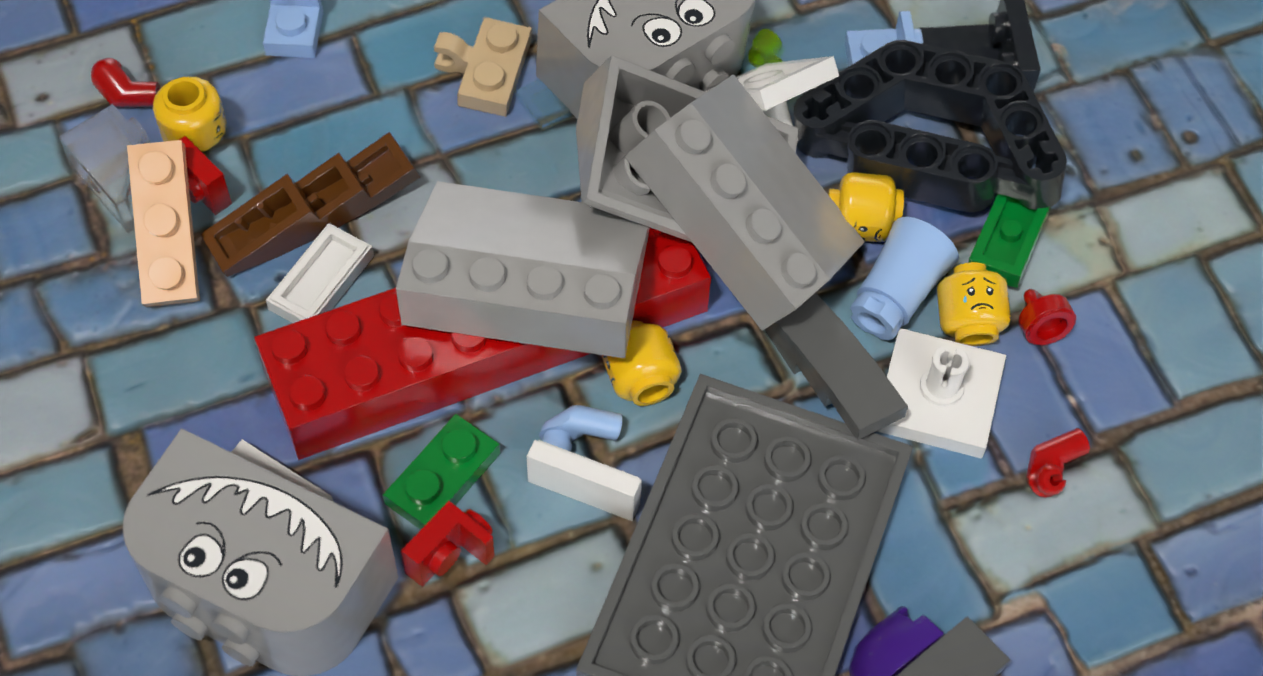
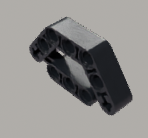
M895 40L883 45L840 71L838 77L807 91L796 100L794 105V124L796 128H799L797 142L799 151L813 158L825 157L830 154L847 158L848 173L890 176L895 182L896 189L903 190L904 197L964 212L984 210L994 200L995 193L1017 198L1022 205L1035 210L1037 208H1050L1061 199L1067 165L1065 152L1024 73L1012 63L907 40ZM905 109L981 126L992 150L981 144L894 125L884 121ZM967 177H976L978 179H968Z

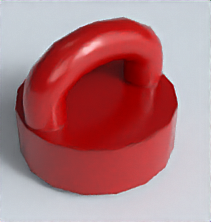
M1028 289L1024 292L1023 297L1027 306L1020 313L1018 324L1028 342L1034 345H1047L1059 341L1070 333L1076 323L1077 316L1066 297L1060 294L1042 296L1035 289Z

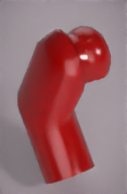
M104 58L93 65L91 69L92 83L110 105L114 107H153L154 97L160 90L159 82H132L122 70L121 63L113 58Z
M1073 429L1033 447L1030 453L1026 480L1030 489L1035 494L1046 498L1063 491L1067 481L1062 480L1064 464L1088 454L1090 451L1089 441L1081 429Z

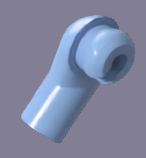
M573 405L545 421L540 430L539 437L543 442L567 451L572 449L571 442L584 434L615 441L621 431L622 415L602 409Z

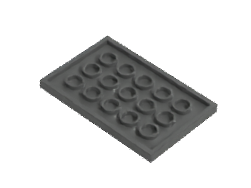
M700 374L579 661L576 676H835L913 446L876 433H871L856 440L844 422Z

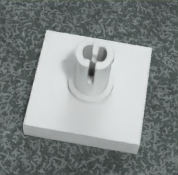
M834 56L767 63L736 78L766 116L793 126L786 101L838 77L839 73Z
M900 328L895 341L887 378L906 402L908 409L904 418L877 430V432L982 459L987 447L1006 355Z

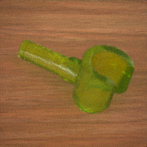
M769 29L759 31L752 40V47L748 51V60L752 66L757 68L767 63L783 62L777 56V53L782 48V41L779 36Z

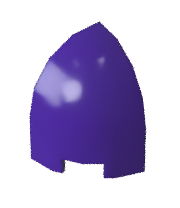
M901 606L870 629L855 646L849 665V675L897 676L942 638L944 633L924 615H921L915 621L907 617V608Z

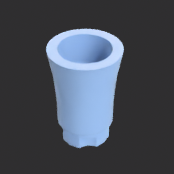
M912 217L896 219L881 253L858 289L857 298L850 307L852 311L851 319L864 332L871 333L881 340L893 339L901 326L906 325L910 321L919 305L934 286L958 262L959 254L953 242L943 232L925 221Z

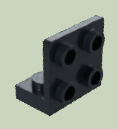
M1000 0L997 11L990 14L988 24L917 28L922 32L923 44L1012 63L1024 73L1034 93L1041 68L1024 0Z

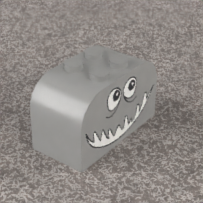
M555 0L539 9L536 77L577 119L584 82L611 55L696 89L706 91L734 74L736 76L739 73L744 61L755 0Z
M182 428L136 491L124 515L123 537L126 547L154 601L162 611L172 617L171 623L178 630L196 640H202L207 635L223 643L222 649L225 653L247 666H253L258 661L275 671L292 676H310L334 668L344 661L355 649L399 578L388 528Z

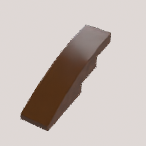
M388 132L348 161L340 153H337L297 182L288 174L284 175L200 235L222 272L229 277L282 256L315 240L328 223L339 228L378 206L421 178V176L397 140Z

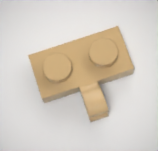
M484 17L474 47L469 46L462 38L455 34L439 33L434 46V52L438 53L434 68L443 72L464 74L457 93V106L504 117L507 116L532 40V28Z

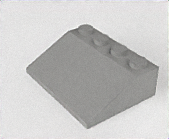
M611 55L584 82L576 125L582 203L692 242L625 156L656 128L706 92ZM768 117L796 153L799 128Z
M734 74L688 104L656 128L625 156L761 330L766 329L801 306L826 284L865 242L856 229L846 221L841 210Z
M437 181L408 241L398 278L396 294L401 323L406 326L625 358L650 227L583 204L582 202Z

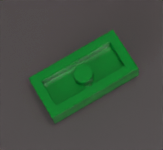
M997 194L968 263H983L986 265V270L996 272L1005 278L1008 286L1018 288L1051 207L1037 208V210L1029 209L1022 205L1017 198Z
M455 414L383 493L385 505L421 530L448 501L454 505L460 501L500 455V444Z

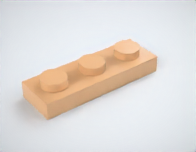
M182 140L127 145L142 305L153 307L200 301L185 145Z

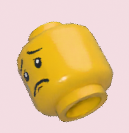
M198 77L177 78L162 86L155 95L153 113L164 142L179 140L186 136L203 152L219 143L225 134L227 120L217 89L207 80Z
M851 172L842 177L839 189L828 190V195L841 210L846 221L856 229L864 241H886L894 221L903 217L904 191L896 189L895 182L890 176Z
M970 262L957 265L953 269L954 274L945 277L937 286L940 328L945 334L955 338L957 343L969 346L993 343L999 339V333L1004 331L1010 324V307L1006 279L996 272L986 270V265L983 263Z
M632 321L625 358L602 355L616 395L624 400L633 401L638 406L653 405L669 397L673 393L674 385L678 382L682 372L668 332L656 324H644L642 321Z

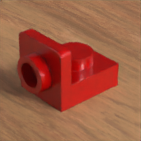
M184 136L179 140H182L185 145L190 201L196 204L201 200L214 215H217L232 204L224 174Z
M448 501L401 550L405 574L423 587L434 574L442 576L454 565L460 555L461 546L487 565L495 557L491 526L477 512L471 509L463 512Z

